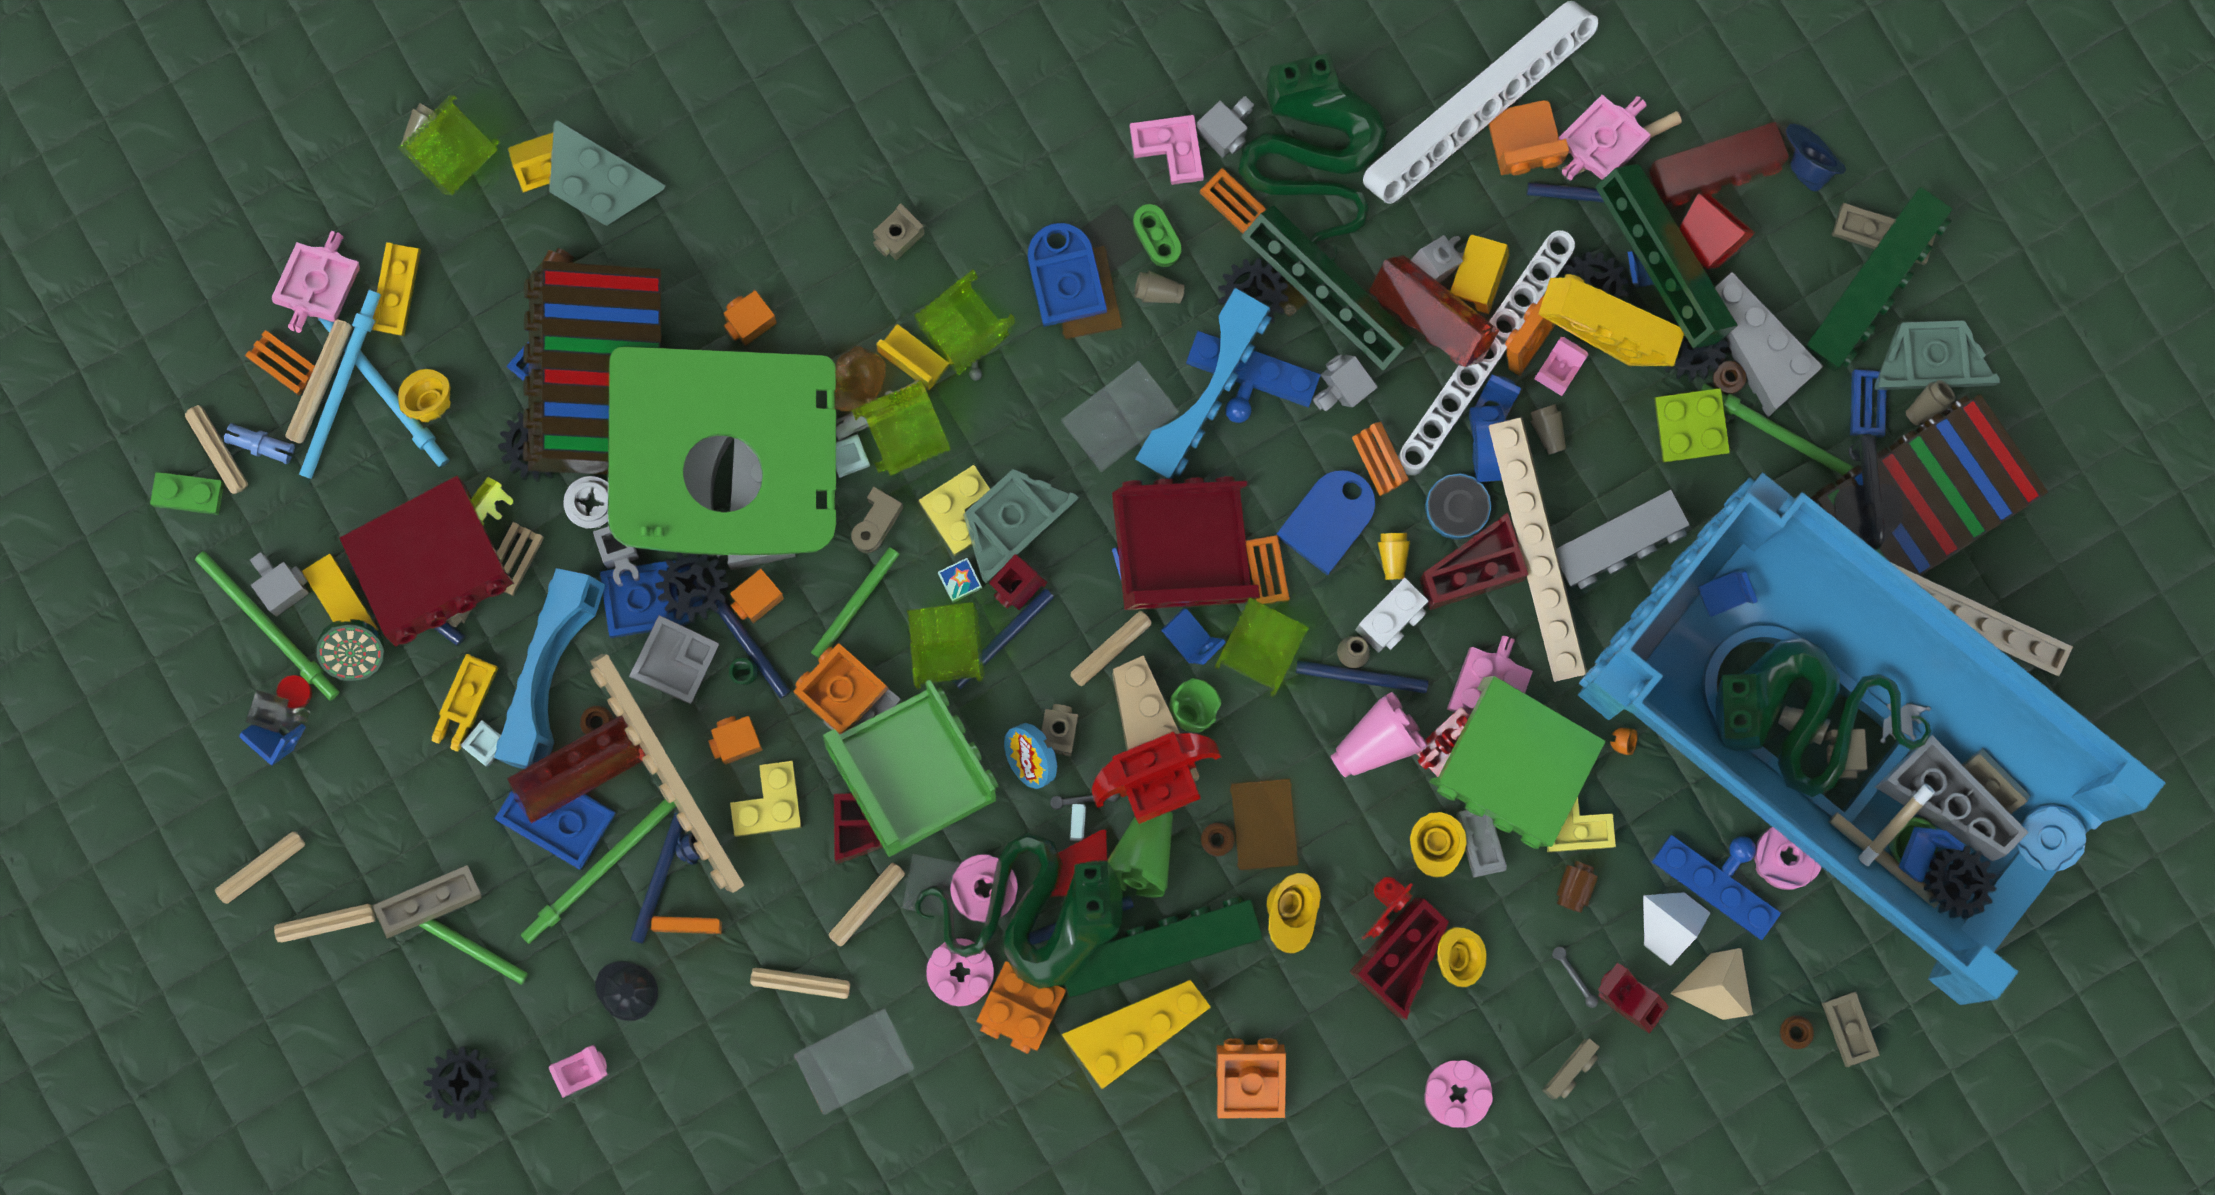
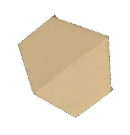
M1741 948L1711 953L1670 993L1722 1020L1753 1015Z

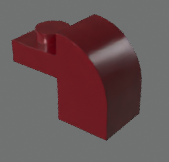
M1616 963L1614 968L1604 975L1601 986L1598 988L1600 992L1598 996L1608 1006L1649 1034L1669 1008L1659 994L1638 982L1631 972L1619 963Z

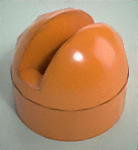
M1630 728L1616 729L1612 733V735L1616 736L1615 741H1610L1612 748L1620 754L1632 755L1637 745V731Z

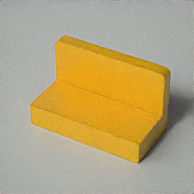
M553 132L508 148L513 168L523 192L549 184Z
M1470 235L1462 256L1463 262L1459 265L1450 290L1451 296L1474 302L1477 311L1489 314L1510 256L1508 245L1476 235Z
M898 324L884 341L880 339L876 344L879 354L914 380H919L921 385L929 391L949 367V362Z

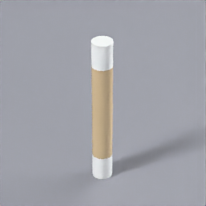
M1924 784L1858 857L1859 860L1866 866H1869L1933 796L1935 791L1929 785Z

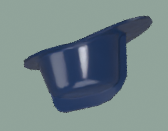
M1788 125L1786 135L1795 147L1791 169L1805 186L1811 191L1817 192L1823 185L1829 182L1834 174L1845 173L1846 168L1844 164L1834 156L1819 136L1801 125Z

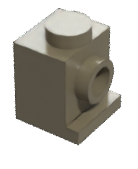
M900 203L896 210L873 231L875 239L873 244L885 257L890 254L897 261L924 235V226ZM894 227H898L902 230V233L899 236H892L890 231Z
M1053 704L1052 710L1045 709L1042 732L1047 739L1044 742L1047 748L1052 747L1055 754L1071 757L1078 714H1072V707ZM1057 722L1065 725L1066 729L1061 734L1055 733L1052 729L1053 725Z
M1853 729L1846 767L1839 779L1857 778V773L1867 770L1865 729ZM1830 730L1824 736V740H1831V745L1827 747L1828 765L1837 730Z

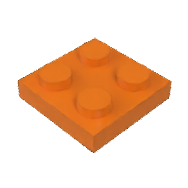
M1544 296L1541 297L1537 304L1533 302L1528 307L1523 318L1525 322L1519 330L1514 329L1510 333L1505 343V346H1507L1509 370L1518 376H1521L1556 325L1538 315Z

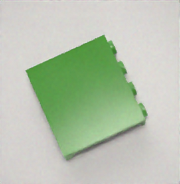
M1495 676L1483 677L1477 688L1482 693L1439 777L1431 778L1429 783L1438 787L1436 792L1452 801H1455L1457 798L1466 803L1465 809L1479 817H1483L1485 814L1494 820L1493 825L1507 833H1511V831L1518 833L1522 836L1521 841L1534 849L1552 847L1606 741Z
M931 680L926 681L925 691L839 735L836 729H833L823 734L826 750L888 857L996 801L995 788L998 787L994 775L989 769L984 771L979 762L982 760L978 748L974 742L968 744L963 736V733L966 732L963 723L958 715L952 716L947 709L949 701L941 688L936 689Z

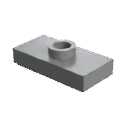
M1467 810L1457 812L1456 818L1466 833L1467 844L1465 850L1473 878L1506 871L1507 866L1496 827L1493 825L1494 820L1485 814L1483 817H1479Z

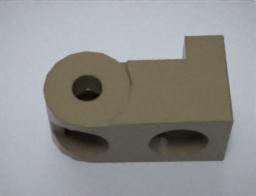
M873 487L867 497L868 502L873 505L864 521L858 523L851 533L856 549L862 553H872L880 547L904 508L901 502Z

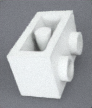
M1404 578L1359 623L1355 630L1378 653L1385 646L1391 650L1404 637L1400 631L1408 623L1414 627L1425 616L1427 612L1423 608L1428 603V600Z

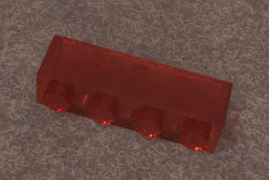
M1776 122L1656 160L1650 167L1649 172L1664 205L1672 202L1673 206H1678L1690 201L1693 195L1699 193L1712 195L1722 189L1721 186L1733 183V186H1739L1751 181V176L1763 173V176L1766 177L1778 173L1782 170L1781 166L1787 161L1789 155Z
M1404 255L1385 259L1369 290L1370 293L1378 298V302L1382 306L1396 312L1402 317V321L1406 325L1420 331L1426 336V340L1430 344L1440 347L1450 355V359L1460 366L1468 367L1483 362L1499 332V329Z
M622 715L507 778L516 802L531 824L643 761L642 757L646 754L640 744L635 746L627 736L625 728L628 727V724Z

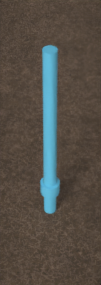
M368 291L360 314L356 313L352 323V326L355 328L299 475L309 479L313 477L367 332L371 333L375 320L372 318L381 294Z
M318 318L330 333L334 322ZM350 337L348 338V341H347V343H346V345H345L344 352H345L346 349H347V346H348L349 341H350ZM360 350L355 363L357 368L413 435L412 440L420 450H425L439 468L445 466L450 460L436 444V437L428 427L423 428L417 419L409 418L401 412L397 394Z

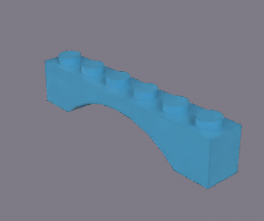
M1237 288L1233 290L1218 316L1221 330L1220 354L1216 370L1207 389L1185 414L1163 427L1152 430L1135 460L1168 479H1172L1174 475L1181 476L1189 462L1188 459L1184 458L1190 447L1195 449L1198 447L1205 435V431L1201 429L1207 418L1211 420L1215 418L1222 405L1218 401L1224 389L1229 392L1235 384L1239 375L1234 371L1240 361L1246 364L1253 353L1255 346L1251 342L1257 332L1263 335L1272 318L1268 316L1270 311L1268 306Z
M556 568L553 579L548 586V594L543 609L538 616V625L533 640L528 647V655L522 673L518 677L517 689L512 704L508 708L507 719L501 737L497 741L495 759L510 766L542 774L545 773L554 745L548 716L549 690L553 673L560 656L570 640L587 622L596 616L605 588L604 583L590 575Z

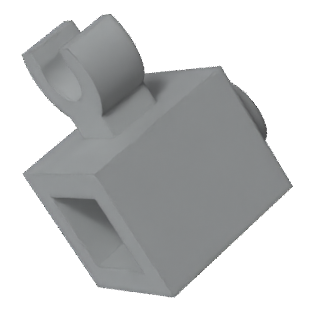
M1244 96L1230 110L1220 100L1197 122L1196 132L1222 158L1229 152L1235 154L1247 141L1245 137L1248 127L1242 120L1250 115L1254 104Z
M1445 235L1421 248L1406 264L1407 269L1424 292L1447 279L1463 262V253L1457 252L1454 248L1461 240L1459 236H1454L1448 241Z
M1340 354L1331 359L1326 364L1328 369L1320 374L1329 387L1317 394L1312 400L1319 410L1323 408L1324 411L1331 408L1338 400L1343 406L1353 408L1378 387L1355 356H1343Z
M609 526L593 531L604 565L607 569L615 567L613 578L619 587L623 586L621 574L624 571H631L634 580L638 581L640 579L639 571L630 563L639 559L636 547L625 546L616 540L610 532Z
M261 552L250 559L253 566L262 576L251 584V587L269 612L276 617L309 594L304 586L308 581L297 566L291 568L285 562H282L274 568L267 557Z

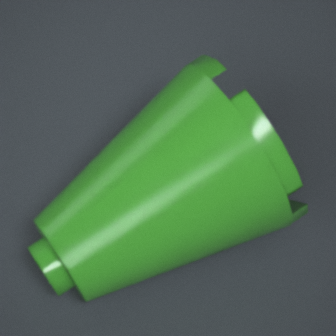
M1167 812L1140 824L1134 816L1107 860L1119 879L1121 890L1126 891L1127 886L1137 889L1136 895L1156 898L1164 895L1168 885L1173 823L1172 812Z

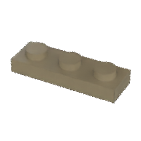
M1843 203L1840 206L1831 236L1875 249L1896 219ZM1934 234V236L1928 243L1931 246L1933 245L1936 234ZM1929 252V254L1926 256V258L1923 260L1922 263L1919 262L1918 260H1916L1915 262H1916V263H1919V264H1922V265H1925V264L1927 263V261H1928L1930 252Z
M468 865L374 904L373 909L388 939L481 899V893Z

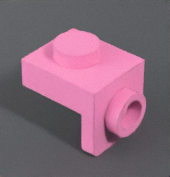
M1561 337L1534 379L1562 396L1589 353L1565 337Z
M594 1045L548 1067L562 1098L591 1086L607 1076L606 1060L602 1053L596 1050Z

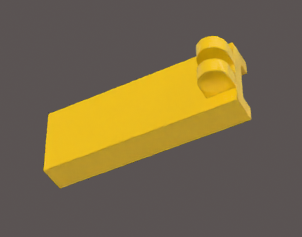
M386 242L377 293L381 294L372 318L375 320L372 330L405 336L421 249Z
M331 554L326 555L302 570L303 575L333 622L339 620L341 622H350V619H357L379 630Z

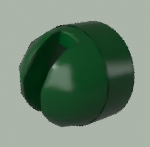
M738 658L731 663L729 676L736 684L749 685L758 677V668L752 660ZM750 670L749 675L739 676V671Z

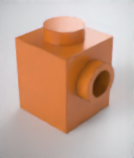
M756 290L745 298L739 296L732 300L726 306L727 311L724 312L727 321L723 325L734 341L740 338L745 346L777 324L775 315Z
M760 568L730 593L735 601L730 606L742 620L748 617L754 624L781 602L784 597Z
M731 716L716 723L717 728L711 730L714 738L708 740L714 758L721 757L725 765L763 751L749 716L736 720L735 716Z

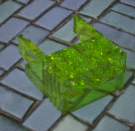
M449 95L420 124V128H417L416 132H413L412 136H409L407 141H404L403 145L398 147L444 195H453L455 190H458L460 185H463L464 181H467L468 177L472 176V172H476L498 150L496 146L500 143L498 139L494 138L490 142L452 103L453 100L457 99L455 95Z
M974 269L944 291L940 298H935V301L930 302V305H926L925 309H921L920 313L914 315L918 328L943 358L949 362V365L958 375L962 373V370H966L967 366L970 367L972 363H975L976 359H980L981 355L987 354L1010 336L1008 329L1015 324L1012 314L1008 318L998 320L971 288L972 282L978 280Z
M921 380L916 384H911L910 387L901 388L899 392L894 391V394H887L851 410L855 420L859 417L866 418L882 455L880 462H874L878 473L888 469L891 476L921 463L922 460L931 459L933 455L938 456L939 453L942 454L944 451L951 450Z
M1249 598L1214 668L1219 670L1220 664H1223L1273 689L1269 696L1274 698L1309 627Z
M973 602L907 610L913 679L917 689H922L920 684H925L928 680H931L933 683L976 677L977 681H983L984 666L980 643L981 638L979 636V615Z

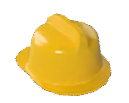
M1294 873L1287 876L1282 882L1271 889L1267 897L1266 905L1270 915L1268 929L1270 937L1275 946L1285 953H1296L1303 950L1310 942L1314 931L1321 894L1314 878L1305 873Z

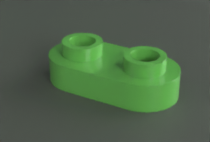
M1146 204L1138 208L1134 214L1133 227L1154 264L1161 267L1174 265L1180 258L1181 243L1165 213L1160 207L1153 204ZM1146 219H1152L1155 222V226L1147 228L1143 222ZM1161 247H1168L1171 253L1163 256L1158 250Z

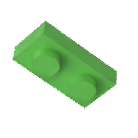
M155 472L150 505L153 507L219 515L224 482L221 480Z

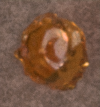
M855 346L850 351L842 354L837 359L835 366V409L840 411H853L862 405L876 402V396L883 389V382L886 376L885 362L875 352H871L861 346Z

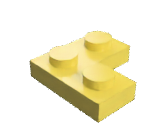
M974 465L919 499L920 505L954 556L972 546L963 514L990 490Z
M793 761L759 765L763 798L730 803L734 836L739 837L802 828Z
M1577 797L1553 846L1547 847V852L1616 847L1613 814L1579 816Z

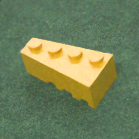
M1566 274L1564 278H1550L1538 314L1628 366H1674L1684 336L1679 326L1607 294L1603 290L1594 288L1584 283L1582 278L1571 274Z
M1189 980L1063 1033L1061 1036L1102 1090L1211 1008V1006L1193 982Z

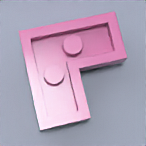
M1194 115L1130 123L1134 158L1166 154L1171 185L1203 181Z

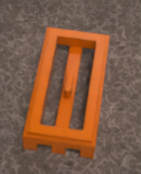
M1223 168L1200 190V194L1242 233L1249 228L1260 213L1267 210ZM1221 179L1258 213L1255 217L1218 183ZM1213 188L1249 223H1244L1230 208H1228L1210 190Z
M265 330L262 333L263 337L254 343L252 351H248L245 356L300 396L306 388L315 366ZM269 342L309 370V372L304 375L267 348L266 345ZM261 352L301 380V382L297 386L261 360L258 355Z
M1382 422L1374 423L1370 428H1366L1360 434L1352 437L1379 496L1387 494L1409 481ZM1373 434H1374V436H1375V438H1376V440H1377V442H1378V444H1379V446H1380L1382 452H1380V450H1379V448H1378V446H1377V443H1376V441H1375V439H1374V437H1373ZM1387 463H1388V465H1389V467H1390V469H1391V472H1392V474H1393L1395 480L1393 479V477H1392V475H1391V473H1390V471H1389V469H1388Z
M1278 535L1247 540L1246 547L1252 585H1259L1260 598L1255 600L1256 606L1289 601ZM1266 544L1272 545L1281 594L1275 595ZM1255 546H1259L1268 594L1266 597L1262 596L1253 548Z
M654 916L651 921V930L654 932L722 934V922L717 918Z

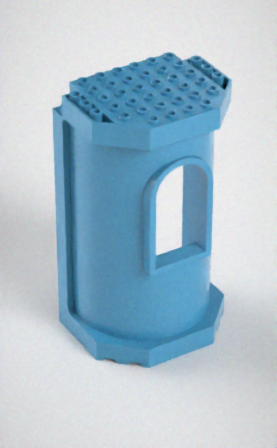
M1764 473L1755 480L1749 477L1724 503L1725 507L1702 528L1697 535L1698 539L1677 557L1670 566L1672 569L1664 577L1662 576L1651 589V595L1642 601L1630 615L1631 619L1629 622L1627 621L1609 641L1611 644L1595 660V666L1579 682L1583 688L1578 693V696L1608 720L1624 709L1637 716L1937 960L1928 980L1959 1005L1996 1000L2018 971L1995 954L1994 951L2057 871L2039 870L2030 865L2019 852L2018 844L2006 856L1995 861H1991L1981 854L1980 861L1982 863L1986 861L1991 863L1986 869L1987 872L1996 875L1994 879L1990 880V885L1995 886L1997 889L1995 892L1988 893L1993 902L1984 906L1985 911L1983 913L1966 919H1962L1961 916L1952 919L1949 916V911L1939 913V905L1933 908L1877 861L1874 860L1869 866H1866L1858 858L1863 850L1831 825L1829 821L1838 812L1873 841L1904 807V805L1875 788V786L1912 750L1900 745L1896 741L1842 810L1822 794L1811 797L1787 787L1778 766V758L1763 746L1761 749L1734 751L1724 747L1718 736L1715 722L1717 676L1727 654L1733 648L1745 643L1767 642L1775 645L1779 641L1804 638L1825 649L1840 675L1839 693L1846 699L1863 676L1881 674L1895 681L1901 692V708L1907 703L1921 707H1931L1930 711L1926 710L1919 714V716L1930 723L1931 733L1929 736L1933 735L1961 765L1983 748L2030 795L2028 801L2011 814L2019 823L2028 812L2038 806L2054 804L2066 807L2075 813L2083 823L2086 834L2090 829H2096L2103 822L2145 810L2166 782L1803 492L1794 498ZM1735 570L1746 571L1758 602L1754 604L1746 602L1713 617H1709L1697 586ZM1879 685L1868 687L1858 708L1883 728L1884 719L1891 716V711L1887 708V705L1890 703V695L1886 689ZM1912 721L1913 735L1916 736V739L1912 740L1910 736L1904 735L1906 738L1916 741L1921 739L1926 732L1923 722L1918 724L1917 721ZM1917 813L1914 815V817H1921ZM1887 845L1884 850L1891 855L1889 845ZM1938 847V851L1943 850V849L1946 850V848H1940V847ZM1970 847V854L1977 852ZM1953 861L1949 862L1944 870L1947 871L1949 865L1953 864ZM1924 878L1923 882L1926 885L1930 884V880ZM1973 893L1971 894V899H1970V900H1967V901H1966V904L1969 903V902L1973 899V897L1975 896V894H1973Z

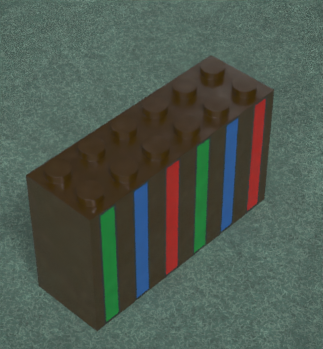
M542 261L532 271L529 279H525L524 298L529 299V311H525L524 330L529 331V343H525L523 358L524 363H529V376H525L523 383L524 396H528V408H525L523 415V426L528 428V441L524 442L523 459L528 461V471L608 475L610 356L618 347L661 348V269Z
M1981 394L1971 400L1968 395L1964 396L1952 404L1950 409L1942 412V414H1936L1915 431L1912 430L1898 439L1897 442L1889 447L1891 452L1886 447L1877 453L1880 484L1892 485L1899 491L1902 500L1903 520L1886 539L1882 547L1876 551L1889 562L1921 576L2048 493ZM1860 465L1854 467L1835 482L1837 487L1832 482L1816 492L1810 499L1836 519L1834 506L1836 494L1844 487L1863 485Z

